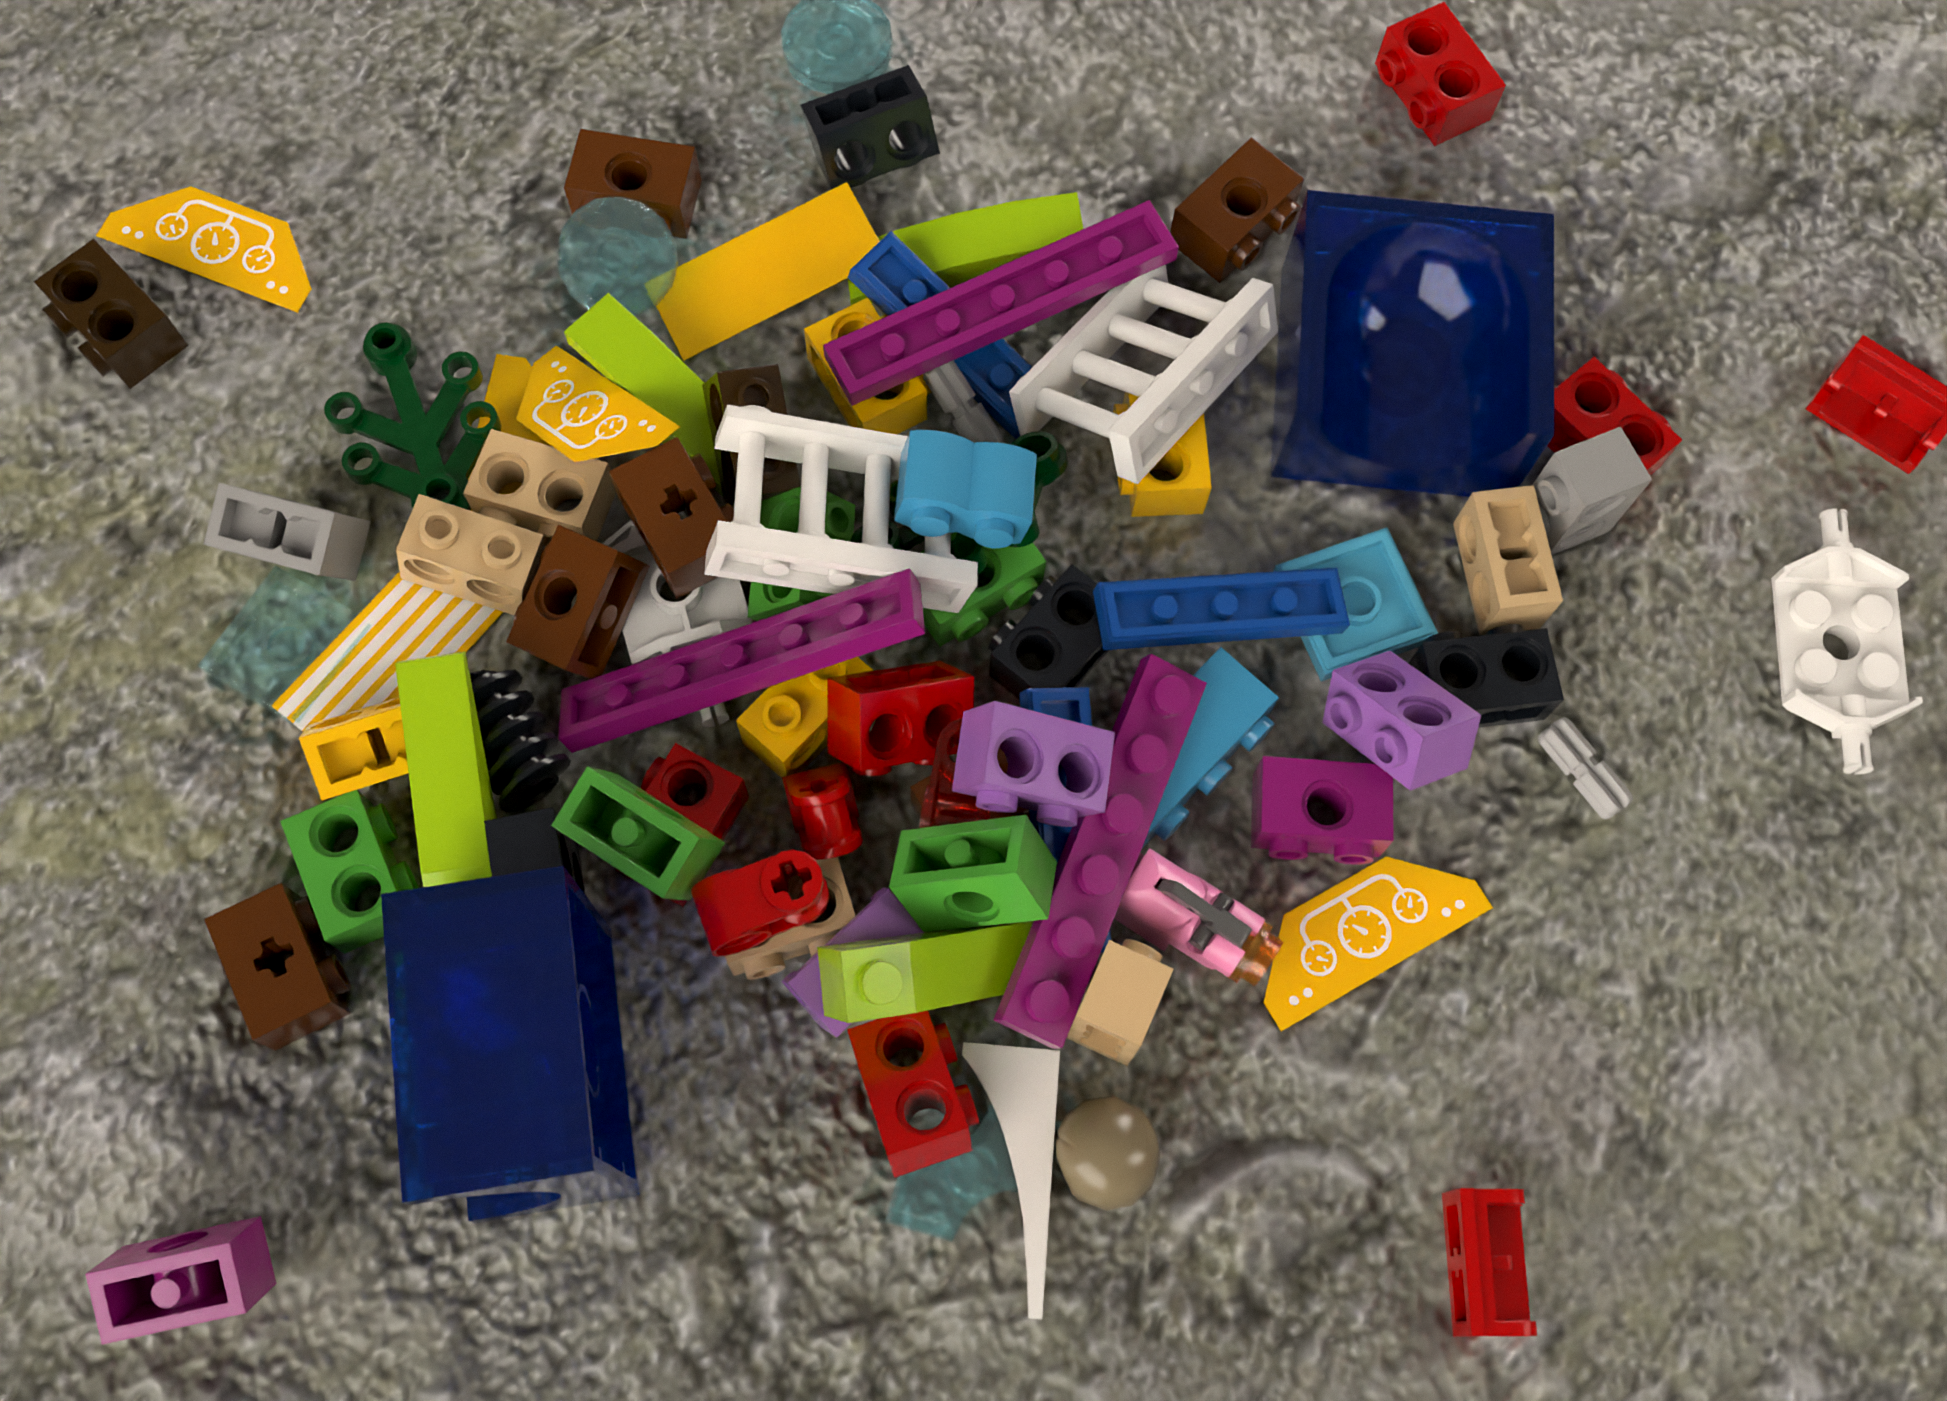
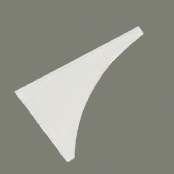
M963 1042L962 1056L977 1075L992 1103L1009 1151L1023 1217L1028 1318L1042 1319L1060 1050Z

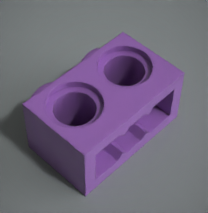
M1387 651L1333 670L1322 723L1411 791L1468 769L1481 714L1391 651Z
M998 701L963 711L952 791L977 797L976 807L984 810L1014 813L1017 812V807L1037 811L1036 821L1061 827L1076 826L1079 817L1105 812L1115 732ZM999 748L1007 757V774L1002 771L998 763L997 753ZM1059 764L1066 773V787L1062 785L1059 779Z

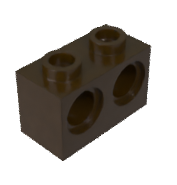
M94 238L34 281L50 301L49 304L42 308V311L67 338L76 332L83 337L85 342L77 347V349L102 377L113 370L130 389L189 346L167 315Z
M778 364L718 371L702 385L724 505L727 503L734 505L738 464L737 452L715 449V438L727 405L739 407L756 405L764 407L773 413L788 415ZM764 457L761 501L801 486L797 463Z

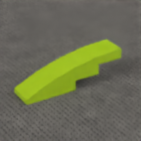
M1074 192L1016 200L963 211L892 232L938 277L952 288L1084 228L1078 194ZM887 234L878 236L879 241H881ZM847 278L851 305L867 298Z
M607 293L564 331L568 344L610 381L679 425L680 428L662 441V443L664 444L678 437L689 457L699 453L715 480L716 487L714 489L723 496L702 385L704 382L652 331L611 294Z

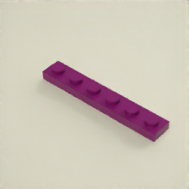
M1150 200L830 341L823 345L824 357L849 403L853 406L1175 261L1179 246Z
M909 568L561 689L558 740L571 753L923 635L925 634L921 584Z
M1152 653L1141 658L1112 728V732H1115L1105 812L1079 817L1077 825L1071 828L1056 865L1049 918L1033 921L993 1019L1052 1049H1060L1064 1046L1207 685L1206 682Z

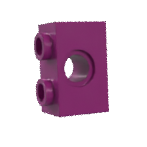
M1263 756L1256 767L1252 777L1251 848L1269 849V856L1276 859L1298 860L1308 857V852L1334 854V861L1338 863L1359 865L1373 862V857H1380L1394 841L1393 777L1378 765ZM1321 802L1327 805L1335 815V824L1322 825L1314 821L1308 813L1307 803Z
M261 1216L125 1245L85 1274L102 1345L245 1314L277 1284Z

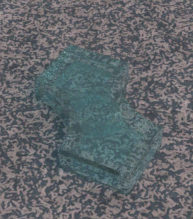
M989 1105L980 1126L970 1137L973 1151L898 1176L885 1223L952 1242L963 1218L977 1204L1000 1193L1018 1192L1005 1137L993 1106Z

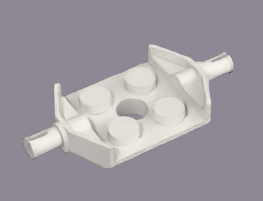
M1837 508L1822 511L1819 514L1823 546L1816 552L1785 565L1771 578L1782 706L1788 711L1830 731L1832 738H1840L1842 740L1844 761L1843 772L1846 774L1854 772V775L1870 773L1874 770L1869 736L1872 735V729L1903 716L1922 704L1923 700L1922 697H1914L1909 701L1897 589L1909 580V574L1861 548H1854L1849 540L1848 511L1840 509L1837 512ZM1824 634H1832L1843 640L1849 652L1847 660L1834 658L1826 651L1823 645Z
M684 511L678 513L681 519L687 517ZM631 520L603 543L650 565L622 629L632 665L753 623L752 619L747 617V602L740 580L718 577L693 590L686 599L679 602L663 599L659 592L666 580ZM724 702L713 705L719 725L728 721L729 715L726 712ZM710 707L699 710L702 725L704 727H714L715 723Z

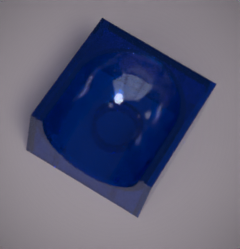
M1307 190L1281 273L1271 477L1470 497L1472 492L1519 487L1554 436V214Z
M552 867L381 894L402 1203L414 1205L466 1197L468 1222L479 1223L640 1196L612 930L565 867Z

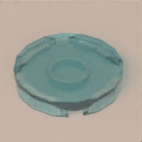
M801 0L787 14L781 30L783 56L793 77L809 89L826 94L884 74L887 71L893 54L890 21L881 7L871 0Z
M623 197L596 198L575 210L562 228L558 243L560 244L559 275L570 295L588 310L609 293L634 316H639L657 306L673 286L678 267L676 242L664 219L646 204Z

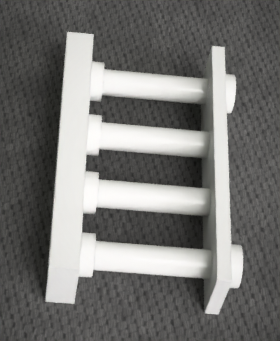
M1166 265L1110 289L1009 391L1020 436L1029 432L1039 431L1052 417H1056L1110 439L1117 476L1138 484L1278 333L1273 284L1252 278L1234 298L1223 302L1169 284ZM1161 306L1208 322L1209 324L1199 335L1190 339L1144 322ZM1127 342L1172 358L1174 361L1163 373L1153 376L1109 360V358ZM1089 379H1092L1139 398L1127 411L1118 415L1072 396Z
M727 405L715 438V449L738 453L734 517L732 522L718 520L706 550L705 575L837 594L910 568L921 584L923 608L959 613L977 587L978 562L956 559L954 555L950 554L951 533L938 537L925 536V553L894 549L888 544L890 479L898 480L901 452L908 436L773 413L764 407L756 405L743 407ZM764 457L802 464L799 527L797 533L768 529L760 524ZM828 468L865 474L862 543L831 539L828 535L824 534Z

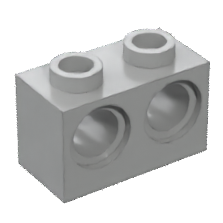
M1621 427L1555 452L1532 484L1535 488L1551 555L1610 532L1652 481L1651 476Z
M219 483L203 545L320 576L356 581L371 521Z

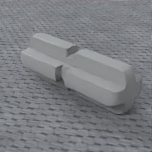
M954 360L923 374V380L944 412H951L955 417L951 423L961 437L974 443L1003 442L1002 434L981 402L979 404L974 403L972 397L976 394Z
M1563 717L1556 720L1538 736L1539 744L1566 776L1572 773L1577 778L1573 783L1574 786L1601 818L1609 819L1631 803L1633 800L1632 793L1604 760L1598 763L1592 757L1597 753L1596 750L1568 718Z

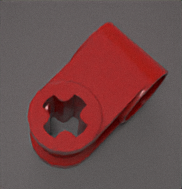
M839 762L782 776L794 829L800 835L803 852H806L815 860H825L846 855L862 845L863 839L856 819L859 817L846 763Z
M794 849L781 851L776 855L742 868L714 874L691 888V894L712 955L716 957L733 955L748 950L770 937L811 923L819 918L827 908L830 896L828 884L816 860L806 852ZM799 876L804 883L802 885L804 896L792 900L787 893L789 891L787 880Z

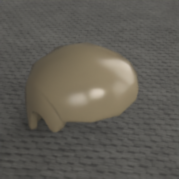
M1115 1096L1086 1099L1068 1112L1059 1126L1058 1138L1055 1141L1057 1162L1071 1193L1078 1200L1107 1211L1132 1206L1152 1189L1160 1163V1148L1155 1129L1141 1108Z

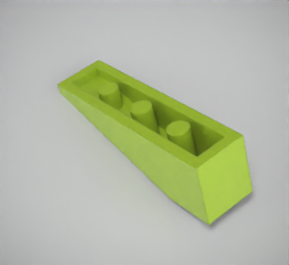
M466 652L398 661L395 663L420 870L433 938L438 940L503 929L509 914L495 901L484 823L487 820L497 819Z
M1033 921L930 931L817 947L824 1016L846 1023L918 1013L1004 995Z

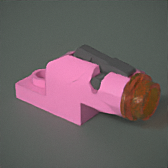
M1150 848L1145 856L1141 853L1139 854L1114 917L1115 920L1161 950L1165 951L1170 944L1201 965L1212 970L1216 969L1232 981L1237 983L1242 978L1254 987L1258 984L1284 942L1270 933L1273 926L1265 922L1263 917L1237 900L1231 899L1202 878L1186 872Z

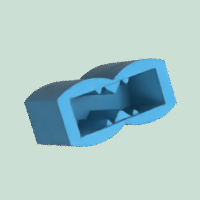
M910 430L901 452L894 521L910 527L912 531L919 535L927 537H938L947 533L958 532L974 539L979 545L988 548H1004L1011 544H1020L1032 524L1037 454L1005 443H974L964 437L943 431Z

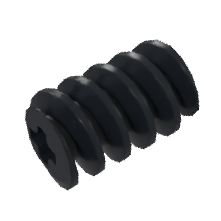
M515 669L501 672L480 670L470 673L491 790L494 794L501 795L499 798L501 810L505 812H518L532 806L552 792L559 782L558 776L570 766L571 760L564 753L555 754L550 757L546 756L558 745L559 740L556 734L552 732L535 736L546 724L547 719L540 711L523 714L533 705L535 698L528 690L514 692L522 683L523 677L520 672Z

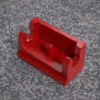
M1864 334L1836 363L1805 408L1907 474H1910L1919 465L1929 449L1933 451L1947 434V386Z
M1458 1188L1442 1193L1453 1337L1537 1336L1536 1321L1530 1320L1520 1207L1525 1204L1524 1189Z

